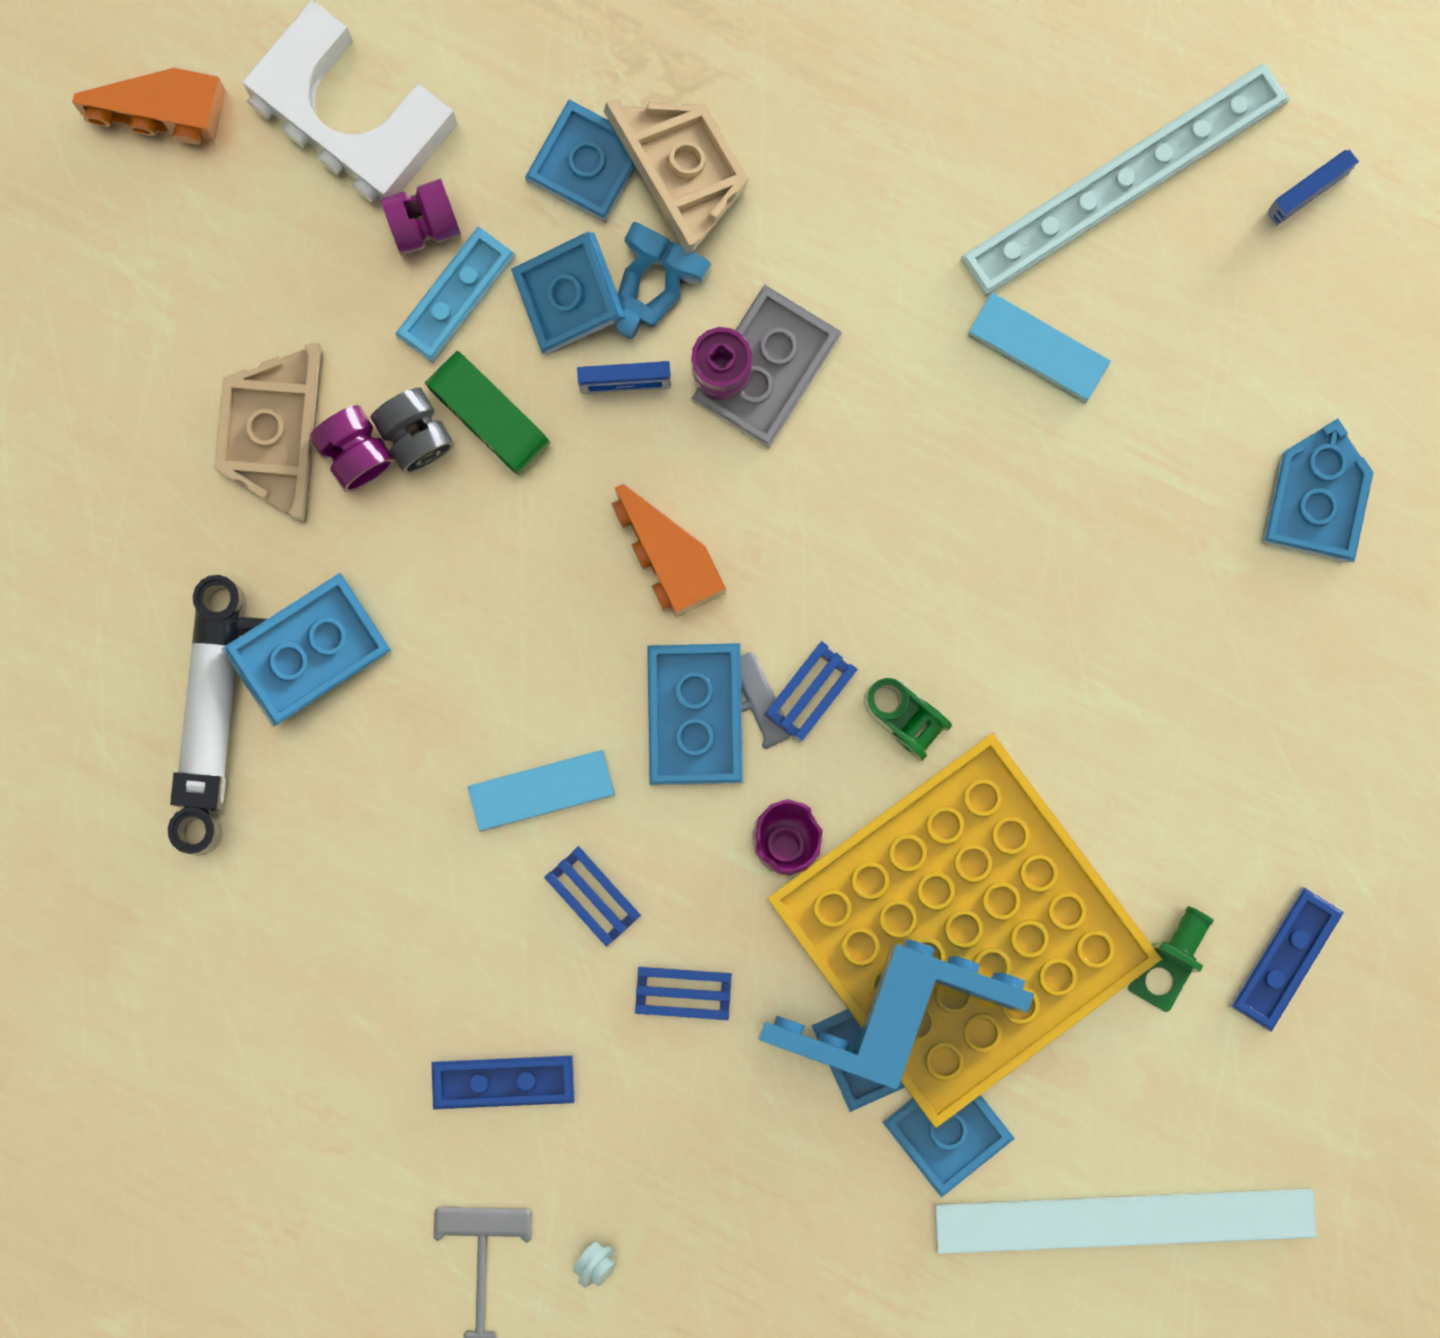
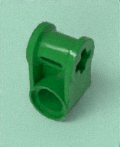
M883 678L876 681L867 689L864 695L863 704L868 715L887 730L904 749L920 761H924L927 757L925 751L943 730L949 731L952 727L951 722L928 702L920 699L902 682L894 678ZM879 688H889L896 693L898 706L895 711L886 713L876 707L874 695ZM926 722H928V726L917 738H915V735L918 733V731L924 726Z

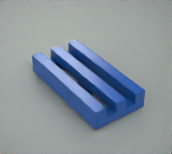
M1345 149L1278 197L1268 209L1269 212L1267 214L1278 226L1349 175L1351 170L1355 168V165L1358 164V159L1350 149Z
M669 361L577 367L578 385L582 394L663 389L671 386Z
M823 641L817 645L764 713V716L799 743L804 740L858 670L852 664L849 665L843 661V657L837 652L833 653L829 650V646ZM822 657L828 663L784 718L778 711L819 658ZM836 668L842 673L800 729H798L792 723Z
M579 846L544 877L606 947L641 916ZM578 860L628 914L622 921L572 867ZM565 873L614 927L608 934L558 879L562 874Z
M638 967L635 1014L716 1020L729 1019L732 973ZM647 977L722 982L721 991L647 986ZM646 996L720 1001V1010L645 1005Z

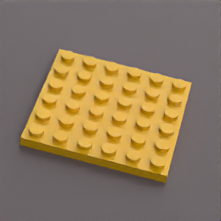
M994 733L988 735L767 898L861 1028L890 946L895 944L902 946L903 941L907 939L935 948L932 957L947 962L949 956L955 955L980 964L978 974L992 978L993 973H998L999 971L1026 981L1023 990L1034 993L1028 1012H1016L936 982L934 983L901 1078V1083L934 1128L940 1126L1162 960Z

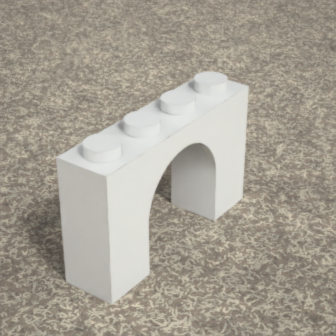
M311 0L242 82L250 96L247 103L266 119H269L273 114L285 124L282 130L290 139L301 147H304L307 142L320 152L317 158L323 165L337 175L342 170L356 180L352 186L363 197L374 203L377 198L383 199L402 192L458 123L451 108L417 83L391 116L376 129L361 134H345L334 131L324 125L317 118L314 109L317 87L326 73L352 44L353 40L346 25L314 0Z

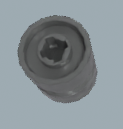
M421 387L409 389L396 395L379 406L370 416L383 440L393 442L390 452L403 474H409L428 466L444 456L455 445L442 422L432 420L435 410ZM418 430L420 431L418 434L414 435L413 437L410 436V435L413 434L414 432H416V431H418Z

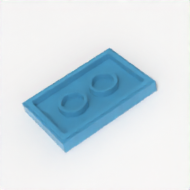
M338 573L221 648L272 727L286 720L391 651L341 573Z
M741 644L648 645L649 785L744 783Z

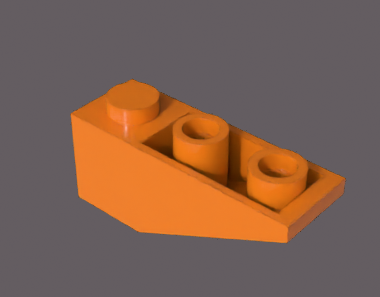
M170 68L74 93L72 103L88 123L110 127L112 122L128 125L129 130L138 134L154 136L156 131L173 134V138L180 142L198 145L200 140L215 141L226 89L218 76Z
M621 484L615 487L618 500L611 503L621 526L625 528L631 525L638 538V542L631 544L641 567L646 569L651 566L657 577L658 583L651 587L663 611L671 607L677 618L726 594V587L706 546L626 485Z

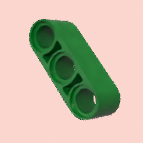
M459 351L453 353L424 382L427 388L516 475H519L551 443L543 432Z

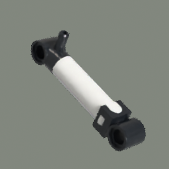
M210 575L202 579L196 585L193 593V605L196 611L178 773L173 772L170 805L183 809L174 814L167 828L168 838L172 846L180 852L196 856L206 855L214 851L220 844L222 825L218 818L211 813V810L225 812L228 779L224 778L236 671L221 648L239 638V635L245 634L267 620L266 618L243 617L247 606L243 590L229 578L221 575ZM218 590H228L230 593V603L227 608L221 612H213L209 604L213 593ZM200 819L205 825V836L201 842L190 844L185 837L186 826L190 821Z

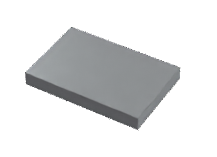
M764 284L735 329L748 341L752 352L751 377L746 388L736 397L725 400L713 399L703 394L698 388L691 398V402L765 448L770 449L838 342L842 332Z

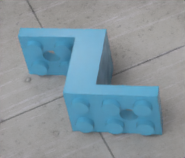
M907 939L903 941L902 946L898 944L890 946L853 1053L848 1052L849 1041L821 1032L819 1040L802 1035L805 1025L780 1016H776L774 1024L763 1022L758 1040L898 1090L935 982L1016 1012L1029 1011L1034 993L1023 990L1026 981L999 971L998 973L994 972L992 978L978 974L980 964L955 955L949 956L947 962L932 957L935 948Z

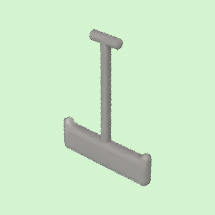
M753 652L741 655L742 691L747 700L742 703V712L749 709L752 710L764 736L762 747L768 749L789 739L791 736L764 716V713L776 698L756 655ZM780 708L778 713L784 717L783 712Z
M438 1207L435 1209L433 1238L436 1241L441 1240L445 1235L478 1236L475 1332L466 1331L463 1335L464 1338H496L494 1332H484L487 1236L520 1237L525 1243H528L531 1240L532 1217L529 1209Z

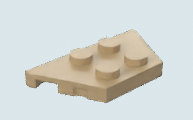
M621 100L607 101L604 108L606 117L685 253L693 252L746 188L749 180L748 176L705 105L683 104L681 106H671L667 103L648 102L647 108L621 106Z
M319 343L305 345V349L279 359L277 356L262 362L257 368L250 371L242 370L224 377L222 385L214 469L300 521H305L312 441L309 435L314 430L322 348Z

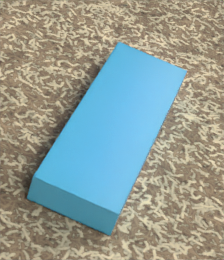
M478 226L395 333L396 337L433 364L513 261L515 253Z
M993 292L968 332V335L1085 403L1089 400L1111 362L1109 359Z
M603 750L467 786L480 832L615 796Z

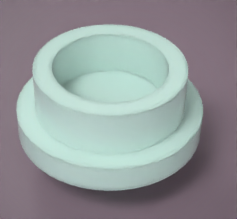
M598 1242L591 1244L573 1267V1272L579 1276L578 1283L586 1288L592 1283L600 1286L605 1282L616 1266V1263L612 1261L615 1250L609 1245L603 1247Z

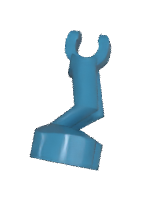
M637 222L632 223L624 242L630 251L638 257L625 268L617 294L626 318L618 321L616 328L620 335L628 339L635 338L642 323L651 327L655 326L680 300V279L688 283L701 284L712 265L707 259L695 252L686 254L680 244L671 242L663 235ZM652 264H658L666 270L665 290L645 305L637 300L640 279Z

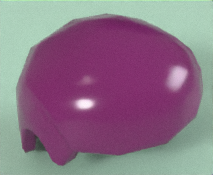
M786 799L770 804L756 819L752 831V846L760 862L769 871L789 876L808 869L820 855L823 830L818 825L808 805Z

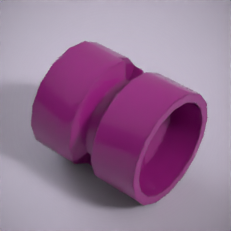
M441 178L417 186L416 193L413 196L403 191L380 199L401 256L425 248L428 239H433L435 242L440 243L461 235Z
M717 327L707 330L698 337L692 348L691 356L692 375L696 386L703 394L713 399L722 400L736 397L746 388L751 377L752 352L748 341L741 333L731 328Z
M359 405L350 406L335 413L320 423L309 435L310 440L321 457L325 460L333 461L330 471L344 492H350L368 484L382 475L394 463V458L382 439L372 438L371 434L374 427Z

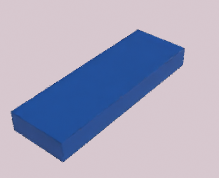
M1301 887L1229 1007L1267 1031L1272 1032L1344 912L1305 887Z
M573 1055L431 1062L433 1109L575 1103Z

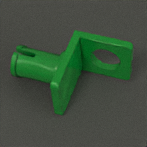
M1187 906L1186 912L1169 942L1152 943L1153 948L1162 960L1131 982L1128 987L1132 994L1164 1012L1171 1010L1190 974L1200 972L1204 966L1196 961L1197 959L1194 957V954L1214 920L1190 906ZM1154 968L1165 969L1172 978L1170 990L1163 995L1152 994L1146 986V976Z

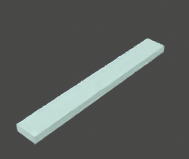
M1264 62L962 255L961 262L984 296L987 297L992 292H995L1280 109L1290 99Z
M1311 1188L935 1204L938 1254L1317 1238L1314 1190Z

